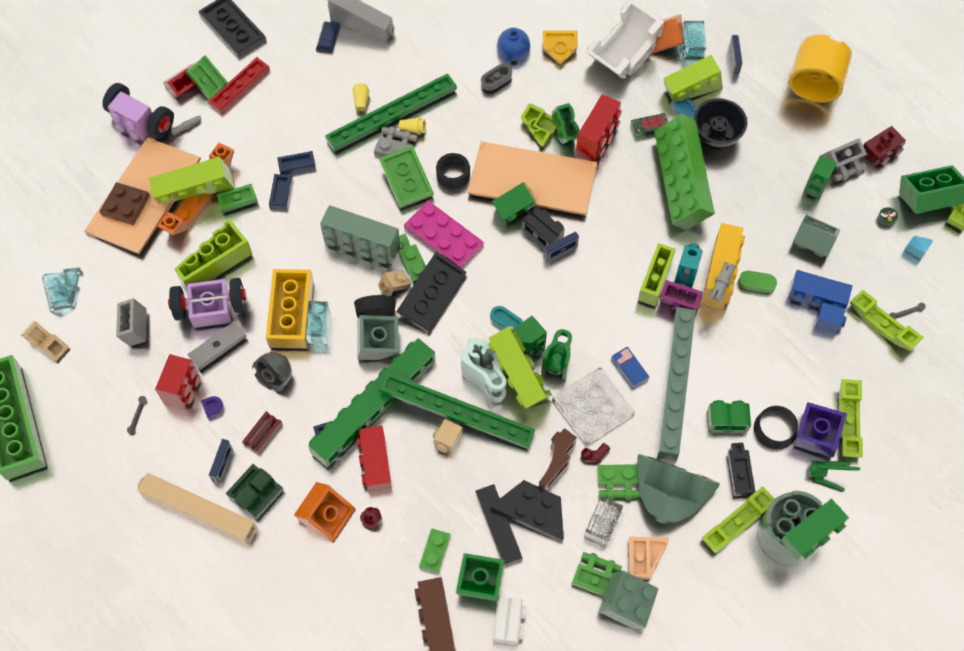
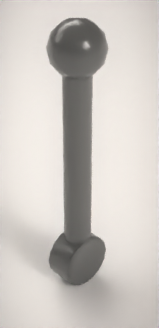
M921 302L916 307L897 313L891 312L889 315L896 319L897 316L916 310L923 311L926 305Z
M140 396L138 398L139 404L137 410L135 412L131 425L127 427V432L129 434H132L134 432V425L136 423L142 405L147 402L145 396Z

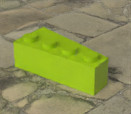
M220 157L149 178L153 198L159 204H168L172 201L235 189L230 169Z
M229 218L224 222L225 225L220 229L217 228L212 233L213 236L207 242L203 241L195 253L188 255L174 269L179 281L186 290L187 284L211 281L253 254L248 240Z
M508 326L488 337L490 341L488 345L491 351L497 354L499 358L497 362L501 370L506 371L508 375L507 381L512 389L515 388L518 394L516 398L521 406H524L526 409L552 396L550 390L545 391L542 376L538 372H534L535 366L528 354L524 355L525 347L512 326Z

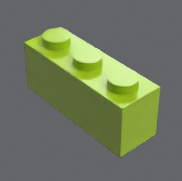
M660 243L657 244L641 286L638 301L656 306L674 259L675 248Z

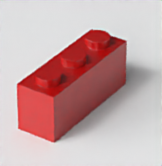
M383 426L359 429L360 436L356 437L358 449L362 448L359 462L360 467H364L365 474H361L363 486H367L368 492L392 489Z

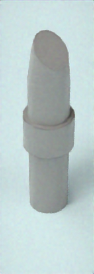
M201 115L182 122L180 125L172 128L170 132L175 136L184 130L190 129L201 121Z

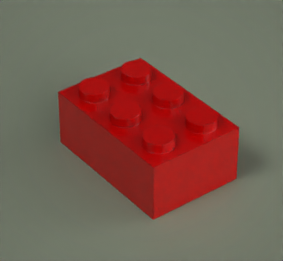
M601 94L577 135L575 154L594 162L603 155L605 144L610 143L613 136L612 132L618 129L621 122L619 120L622 114L620 101Z

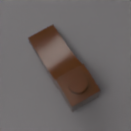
M565 428L561 432L557 431L551 439V449L554 451L553 458L546 473L539 481V487L545 490L553 484L570 464L571 457L568 453L576 445L577 437Z

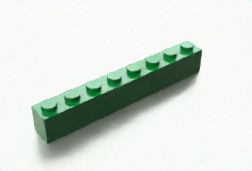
M419 338L414 342H410L401 355L395 356L388 368H383L374 381H370L360 395L354 396L347 408H342L333 421H329L319 435L312 437L308 445L310 453L328 467L360 435L359 429L368 428L397 399L380 392L387 372L414 382L435 361V351Z

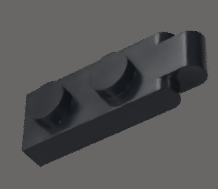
M743 442L731 443V451H728V460L734 497L752 495L756 491L749 450H745Z

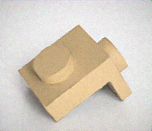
M402 269L385 272L378 286L384 295L391 296L394 291L408 289L412 283Z

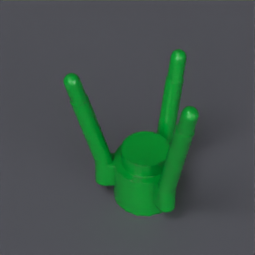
M811 461L809 476L814 477V482H820L844 491V487L823 479V477H827L828 470L860 471L861 468L839 466L851 465V461Z

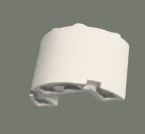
M630 0L621 7V21L612 27L610 34L604 37L601 42L597 38L594 43L592 42L588 46L586 51L589 56L620 78H626V74L632 75L642 66L655 48L656 37L661 36L664 27V21L633 0Z

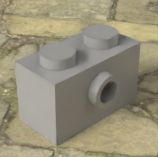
M134 298L117 303L116 337L128 346L146 342L147 308Z

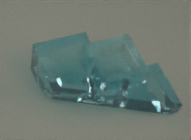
M81 267L67 268L59 273L42 275L49 311L58 310L71 304Z

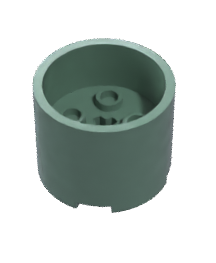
M796 490L782 494L779 497L777 496L763 515L758 526V539L764 552L774 561L785 565H798L809 560L812 556L806 560L801 558L797 562L780 541L784 535L795 528V523L797 525L820 508L823 503L814 495L804 491ZM820 545L814 548L815 553L821 547Z

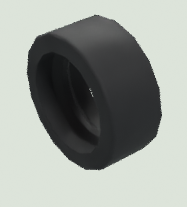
M458 153L445 154L436 164L437 180L442 186L450 189L464 186L470 178L469 161L465 156ZM450 164H457L463 167L464 172L459 177L450 178L443 174V168Z

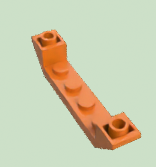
M218 143L210 153L209 158L220 157L230 169L235 151L224 144ZM214 193L185 199L175 214L167 212L157 227L171 235L188 230Z

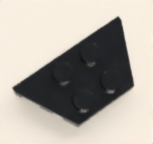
M523 480L503 495L490 508V510L556 541L562 542L564 539L561 497L526 480Z

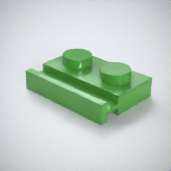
M206 55L202 56L201 59L185 71L208 100L228 83Z

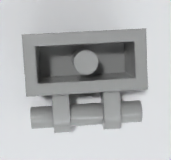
M860 138L821 155L837 162L835 168L838 172L832 176L834 182L844 181L849 176L858 175L867 168L864 162L859 163L858 158L867 155ZM850 163L851 168L846 170L845 164Z

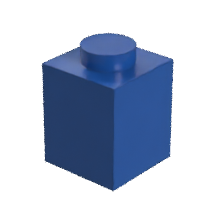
M823 302L818 311L814 327L837 333L840 327L844 328L847 317L844 316L845 308Z

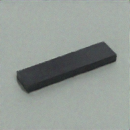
M495 484L475 490L500 559L505 560V566L523 560L508 518L490 510L492 504L500 499Z

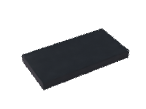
M215 0L198 11L204 21L238 58L266 40V36L232 0Z
M435 252L396 313L428 333L467 272L438 252Z

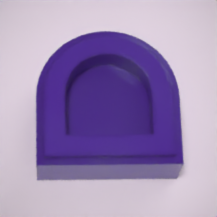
M217 396L201 400L208 420L219 416L224 410V404Z

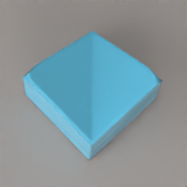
M913 236L904 250L921 260L933 240Z

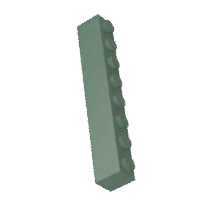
M676 307L673 318L657 459L677 462L680 454L696 310Z

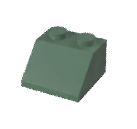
M806 215L793 242L801 249L806 250L808 248L819 257H828L841 229Z
M359 315L357 322V360H379L399 353L398 317Z

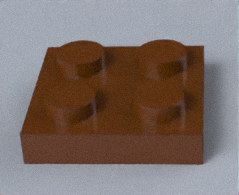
M116 182L99 212L101 216L134 226L150 194L147 191Z

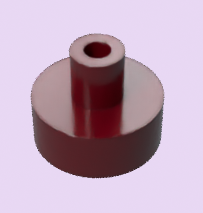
M367 507L361 513L360 520L364 526L373 529L382 521V515L378 508Z

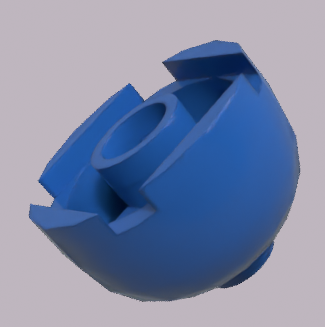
M512 27L504 30L497 40V54L502 60L509 63L511 61L522 62L530 54L531 43L529 36L520 28Z

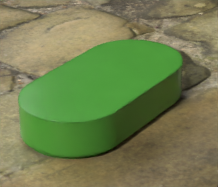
M747 270L742 272L738 279L740 287L749 291L771 293L777 286L776 278L767 273Z

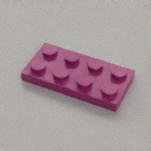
M429 200L404 224V228L460 268L484 246V241Z

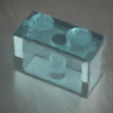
M683 21L684 44L680 45V53H683V60H701L705 57L706 53L704 21Z
M309 301L306 339L309 346H328L330 323L328 301Z

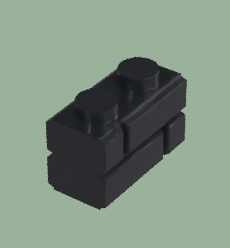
M536 207L522 220V228L544 247L564 237L565 229L562 223L559 221L555 222L545 209L541 210L539 207Z

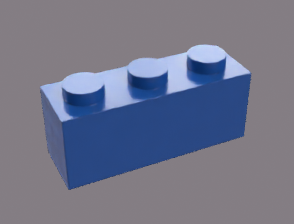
M796 270L788 297L797 302L810 303L815 307H821L824 302L845 308L846 310L853 285Z

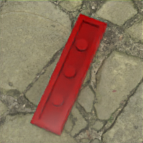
M256 57L208 101L209 105L222 114L270 70L269 65Z

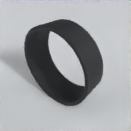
M369 295L358 298L354 301L356 316L358 318L359 315L394 316L396 299L387 295Z
M778 405L770 406L756 417L754 433L764 446L771 449H784L790 446L796 439L798 421L793 412L788 408ZM774 410L788 415L795 426L794 434L789 439L783 441H776L767 437L760 426V419L763 413Z

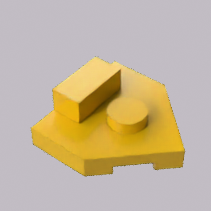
M543 30V50L559 65L577 50L578 30Z

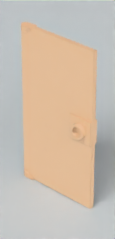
M147 137L117 181L118 183L147 191L150 194L134 226L101 216L99 212L100 207L84 232L140 254L159 222L175 202L159 204L153 198L149 178L199 163L201 157Z
M481 141L467 194L497 199L522 182H526L537 200L533 203L534 207L586 215L597 162Z

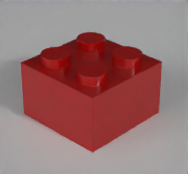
M169 354L155 388L163 404L186 410L187 405L192 402L193 390L200 381V375L193 361Z

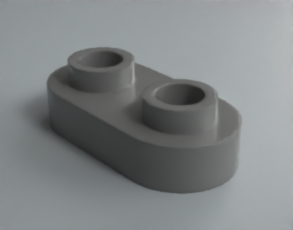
M499 64L481 76L482 88L492 91L512 78L511 66Z

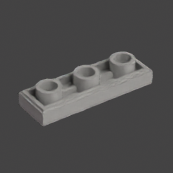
M233 321L187 355L200 371L247 336L239 325Z

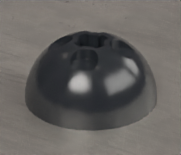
M714 98L707 100L696 109L694 114L699 138L712 147L724 148L735 144L742 138L748 125L744 110L738 104L728 99Z

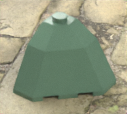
M642 454L637 456L639 495L648 513L654 515L655 520L660 523L667 524V521L677 523L694 515L719 488V482L706 476L687 472V469L673 464L671 466L654 457Z

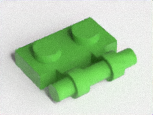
M638 464L597 465L598 486H606V490H599V498H607V500H614V498H625V500L640 498L639 490H632L631 486L639 485ZM613 486H624V490H613Z
M583 551L581 560L587 561L588 564L587 566L578 564L572 585L604 597L611 578V572L621 571L622 566L615 564V561L611 559L608 561L597 557L595 553L589 554ZM594 564L605 568V573L593 569Z

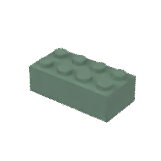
M331 205L328 206L320 222L324 242L328 245L342 247L345 251L359 253L365 258L377 259V261L383 264L388 263L392 265L401 247L398 228Z

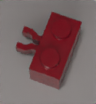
M890 126L864 143L863 146L867 153L864 157L874 168L879 164L884 165L889 161L890 157L893 155L898 156L904 150L903 146L906 140L893 126Z

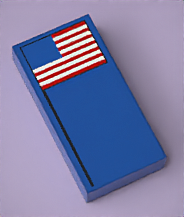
M628 346L611 356V359L632 388L649 379L650 376Z

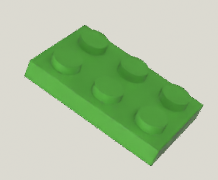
M413 145L379 158V162L400 208L434 196V192Z

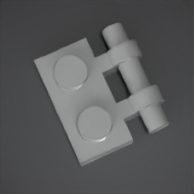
M383 126L381 133L386 134L387 137L379 136L374 149V155L383 157L410 147L412 145L408 144L409 141L416 142L418 136L411 134L410 131L403 132L396 130L395 127L388 128ZM394 137H398V138H401V139H403V140H402V142H400V141H396V140H393V139H394Z

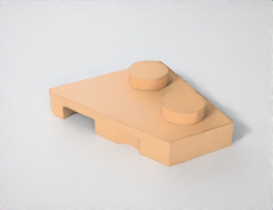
M629 537V574L641 580H650L669 542V538Z

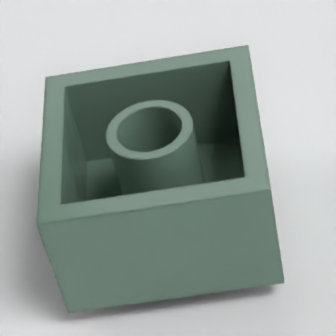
M625 571L614 572L609 580L599 612L632 629L646 628L659 588Z

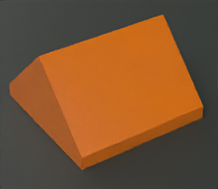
M681 14L662 20L664 21L663 31L660 37H656V46L652 53L684 44Z

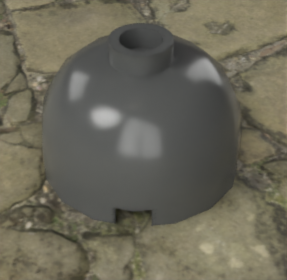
M267 352L261 355L252 365V369L255 368L256 370L254 374L256 379L267 389L273 387L277 389L276 391L282 390L292 376V367L286 356L276 352Z

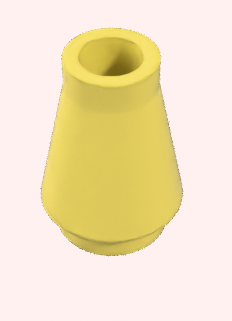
M357 83L352 89L355 109L357 111L366 110L370 90L367 84Z
M421 117L400 120L399 130L421 135V133L426 131V120L421 119Z

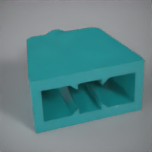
M691 243L689 246H684L674 283L690 288L693 287L703 253L698 244ZM684 269H690L691 272L687 274L684 272Z

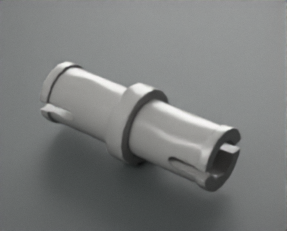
M724 262L721 273L716 277V284L709 296L712 300L715 301L717 298L716 301L721 302L726 288L730 286L731 276L736 269L734 264L730 263L729 266V262Z

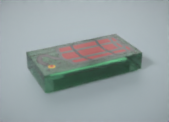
M665 113L633 119L630 124L635 138L655 134L654 131L666 124L668 119Z

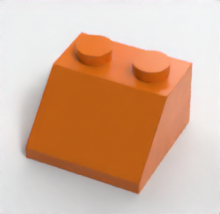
M316 482L293 516L308 528L333 542L355 510V507L331 486Z

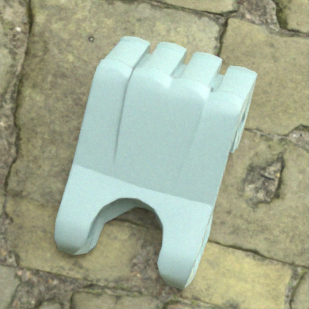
M470 338L464 353L461 355L462 375L481 388L491 402L495 404L501 403L506 398V378L499 368L497 362L499 358L496 353L491 351L486 340ZM493 362V369H486V365ZM492 392H501V396L494 397Z

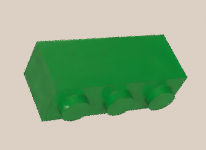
M831 498L784 535L780 542L797 562L801 558L806 560L815 553L814 548L817 545L823 547L831 540L829 536L835 532L838 535L847 527L845 523L849 517Z

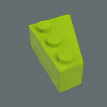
M712 54L663 78L664 86L673 102L723 89L721 70Z

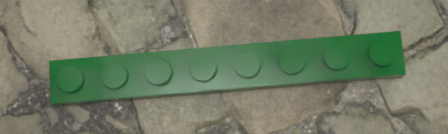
M447 73L326 134L325 138L335 152L457 90V85Z
M387 372L380 388L381 393L526 449L529 448L535 432L534 428Z

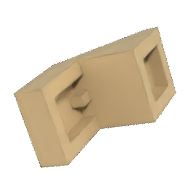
M33 321L21 334L32 346L54 361H57L69 347L55 334H50L36 321Z

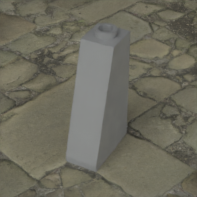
M327 0L331 22L385 41L394 33L395 25H393V18L360 0Z

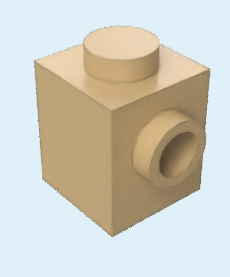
M444 419L440 428L437 427L432 436L436 449L443 453L449 452L452 454L463 435V427Z

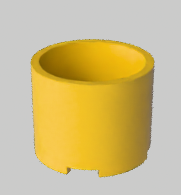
M813 35L805 38L798 48L789 78V85L792 91L799 97L812 102L824 103L839 98L842 94L852 59L850 47L843 41L840 43L830 39L829 35Z

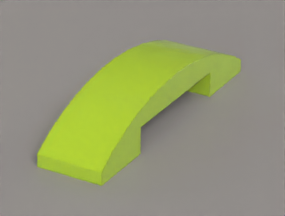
M862 290L850 301L855 311L874 330L892 343L911 351L923 340L924 337L908 325L905 328L878 307V301L866 291Z
M841 379L839 411L847 413L839 440L842 457L863 458V438H861L860 432L862 380Z
M762 486L720 524L707 532L702 537L703 541L716 554L757 521L767 511L775 498Z

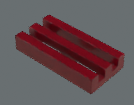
M265 411L243 439L242 444L259 455L283 424L282 421ZM274 422L275 424L270 429V431L266 434V436L259 443V445L255 447L259 439L265 434L266 430Z

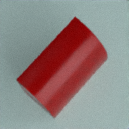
M194 63L163 82L173 96L178 97L196 85L185 72Z

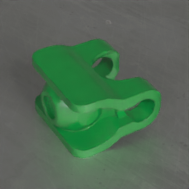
M560 329L555 332L552 343L544 352L541 373L545 374L546 369L548 372L556 375L563 373L562 379L566 380L572 343L570 331ZM565 336L568 340L566 343L558 342V337Z

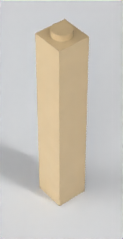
M148 472L138 483L137 491L142 497L246 545L249 544L257 529L254 521Z

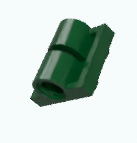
M252 464L225 494L257 520L284 489L264 469Z

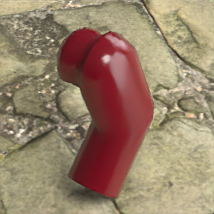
M602 443L597 450L584 448L581 451L582 459L586 462H599L610 451V447L606 443Z

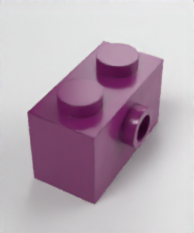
M665 280L659 298L660 303L672 306L673 310H676V307L696 310L695 314H697L703 292Z

